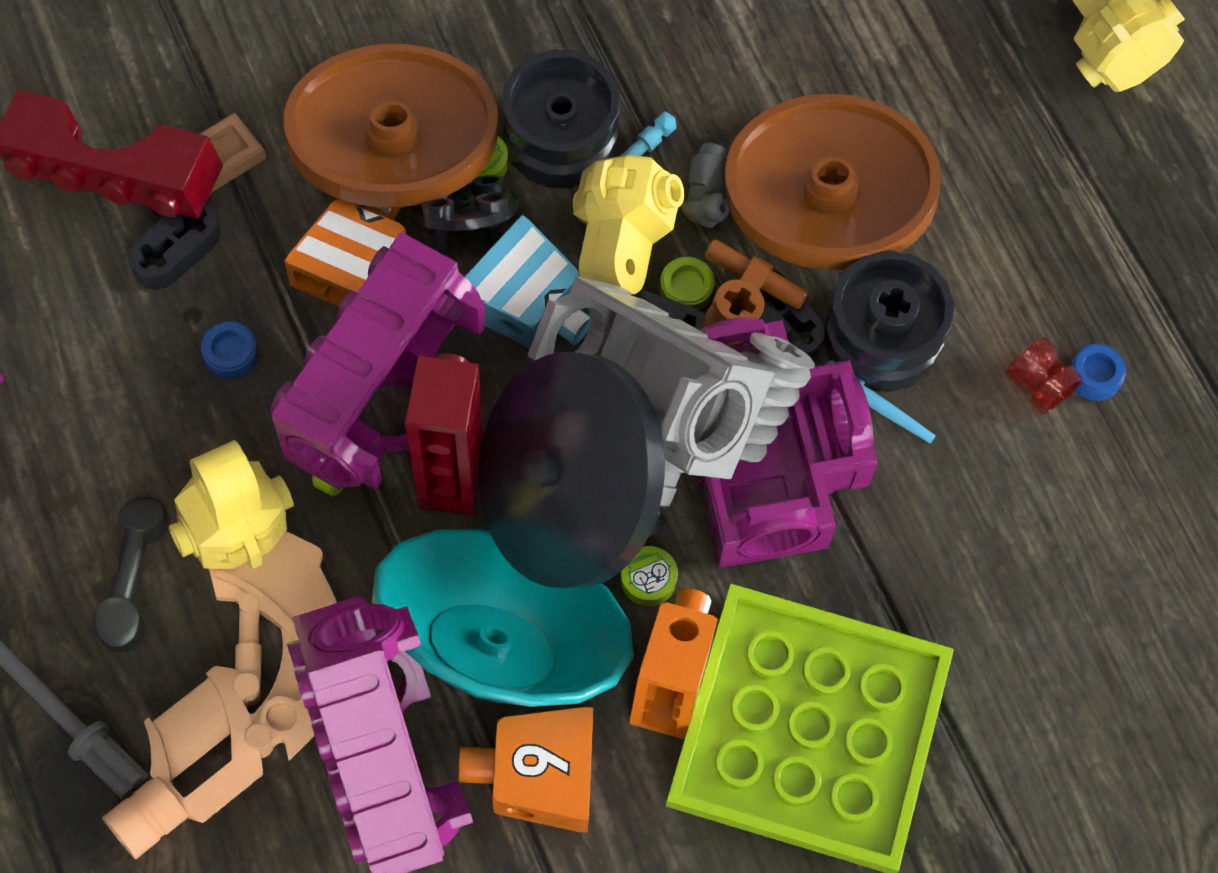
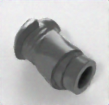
M714 143L702 144L699 153L692 157L688 179L690 185L687 201L681 204V210L685 217L692 223L705 228H713L718 222L725 220L729 214L726 198H724L725 165L729 150Z

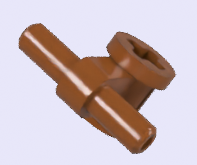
M717 239L711 242L705 253L706 259L741 279L727 281L719 287L714 297L713 305L709 307L704 316L703 328L713 323L733 318H754L759 320L764 310V299L760 289L795 309L801 307L808 295L806 289L772 271L774 265L757 255H754L751 259ZM735 341L732 343H726L725 345H727L730 348H733L735 346L745 343L746 341Z

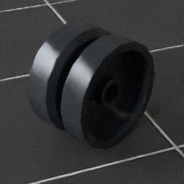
M552 49L532 55L518 65L507 80L503 93L504 142L508 149L511 164L527 179L543 186L571 188L580 185L582 172L595 161L613 158L617 151L620 92L612 73L597 59L576 50Z
M887 250L863 256L845 269L833 292L831 306L826 317L824 337L829 359L836 363L850 360L854 375L865 382L864 386L870 390L892 392L912 387L929 375L940 356L944 341L951 329L954 300L948 283L933 265L909 253Z

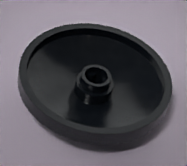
M557 352L536 359L517 373L500 394L492 409L483 435L479 459V490L484 517L496 546L509 564L521 575L535 583L552 588H584L603 583L621 572L639 553L654 526L661 504L665 479V456L661 429L648 396L627 370L619 364L598 355Z

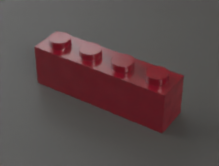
M448 353L438 354L434 358L418 356L405 421L419 509L474 516L479 492V459L484 435L479 364L469 363L467 359Z

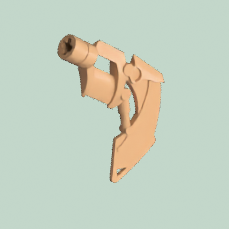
M285 532L273 549L261 556L263 565L251 569L245 563L234 569H209L216 599L219 601L237 602L239 604V644L235 647V669L214 666L206 672L208 679L153 722L150 718L144 721L151 746V779L133 792L130 798L123 800L102 817L115 837L135 860L159 842L162 836L170 833L187 818L204 823L263 775L262 758L269 756L277 744H285L290 761L314 737L311 719L301 697L287 643L298 640L292 617L337 603L331 587L320 568L323 561V553L318 546L289 532ZM262 615L282 631V660L277 679L269 695L257 711L250 714L247 708L257 704L262 697V646L259 644V617ZM231 734L232 761L188 796L182 797L173 786V779Z

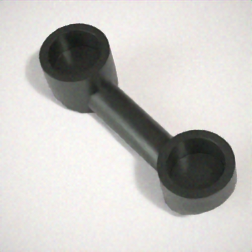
M150 496L133 498L126 502L119 511V519L126 532L111 596L102 601L96 609L94 616V629L98 638L106 648L114 652L132 650L141 642L145 633L144 621L133 604L146 545L162 539L167 533L170 524L169 515L163 503Z

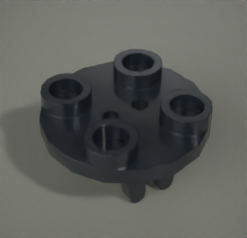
M485 175L475 178L472 184H467L452 194L440 199L422 202L419 205L411 206L410 209L411 218L417 225L435 230L437 252L448 254L446 231L488 227L489 241L492 248L501 238L500 223L517 213L519 203L518 196L514 191L505 188L503 177Z

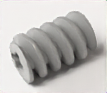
M754 332L749 339L760 351L759 355L747 351L741 352V354L748 357V361L751 363L761 364L775 372L740 456L741 460L748 462H760L767 453L766 444H770L775 440L778 435L777 425H782L788 418L787 407L793 406L798 401V388L804 387L811 378L809 369L815 368L813 360L804 351L788 341Z

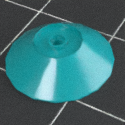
M436 529L397 543L375 568L372 604H383L395 609L407 606L419 635L421 646L405 652L427 672L475 698L528 707L579 704L615 687L634 658L631 622L605 585L600 583L584 588H552L535 583L521 575L509 564L496 546L489 530Z

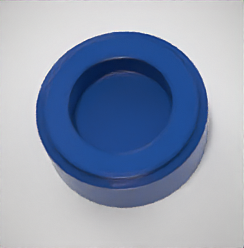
M229 321L219 323L206 332L201 342V354L206 367L212 374L223 379H236L246 375L253 369L258 359V347L255 337L249 328L241 323Z
M1089 344L1079 349L1074 355L1068 367V381L1072 389L1081 397L1091 401L1106 400L1116 394L1126 376V366L1121 355L1113 348L1103 344Z

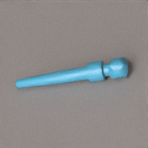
M664 111L654 120L655 125L653 127L647 126L636 136L637 141L620 156H641L646 151L651 152L662 142L661 137L663 135L667 137L677 128L675 117Z
M830 360V361H828L825 365H827V364H833V363H836V362H834L833 360ZM854 375L864 389L869 407L931 444L936 435L892 403L864 386L865 382Z

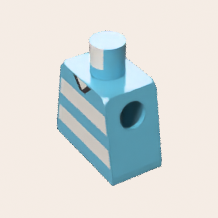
M522 215L465 278L472 283L478 291L481 300L484 301L485 326L526 348H530L548 301H557L562 296L569 294L576 276H580L579 271L529 219ZM579 309L565 320L558 334L571 344H577L588 332L590 316Z

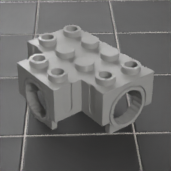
M576 276L569 294L562 296L557 301H548L527 356L536 360L555 353V341L560 327L572 313L577 312L579 309L587 308L590 311V327L584 342L575 352L607 358L627 370L643 388L656 413L661 429L665 456V479L660 506L670 507L681 473L731 479L775 372L761 364L751 363L748 361V357L721 342L708 339L707 334L682 320L669 317V313L648 301L631 296V292L621 286Z

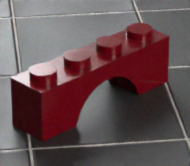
M22 90L16 91L0 122V157L4 162V168L12 175L23 180H33L36 177L52 181L70 192L78 193L83 189L99 193L106 199L121 205H126L129 201L149 206L155 212L167 217H175L177 214L198 219L224 166L209 136L164 125H159L148 136L127 147L111 150L89 147L82 144V129L65 101Z

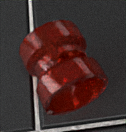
M1047 337L1040 339L1023 351L1005 372L1017 387H1025L1031 393L1030 401L1042 415L1047 414L1063 403L1078 389L1084 380L1073 366L1061 363L1058 359L1057 348Z

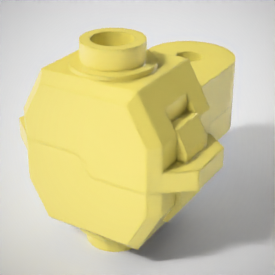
M1072 0L1084 16L1074 37V41L1082 50L1083 58L1075 64L1094 88L1103 82L1105 85L1108 84L1114 92H1120L1142 83L1166 65L1184 41L1177 32L1179 31L1177 25L1185 20V18L1171 0Z
M635 155L601 159L582 172L579 189L573 197V215L587 226L579 260V276L621 286L630 291L631 295L638 293L645 283L652 245L674 228L677 209L684 200V188L680 178L665 171L651 157Z
M233 440L191 459L190 466L193 477L174 499L178 522L168 526L170 534L181 556L185 557L193 553L196 558L198 557L203 568L234 569L247 563L251 569L263 565L261 556L269 553L287 530L285 510L294 506L291 494L282 477L277 476L270 479L259 461H248L239 444Z

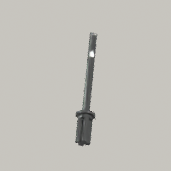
M0 641V666L74 739L68 750V755L72 760H82L122 801L125 798H130L133 792L149 781L150 776L108 735L109 727L105 722L98 721L87 727Z

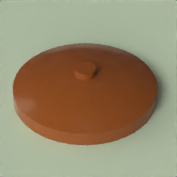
M409 44L365 46L327 59L310 70L296 84L289 95L284 110L283 124L287 151L294 166L301 175L312 185L333 197L370 207L414 206L454 193L475 179L483 171L495 151L498 140V108L492 90L479 73L463 61L447 53Z
M817 94L798 97L763 111L753 118L736 136L730 147L725 165L726 200L729 211L741 231L757 246L775 257L796 265L823 270H845L863 256L887 250L902 252L907 249L930 225L938 205L941 183L938 157L929 139L920 128L903 114L886 105L866 98L843 94Z

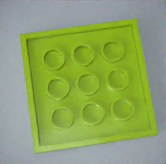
M730 584L666 807L884 873H898L954 649Z

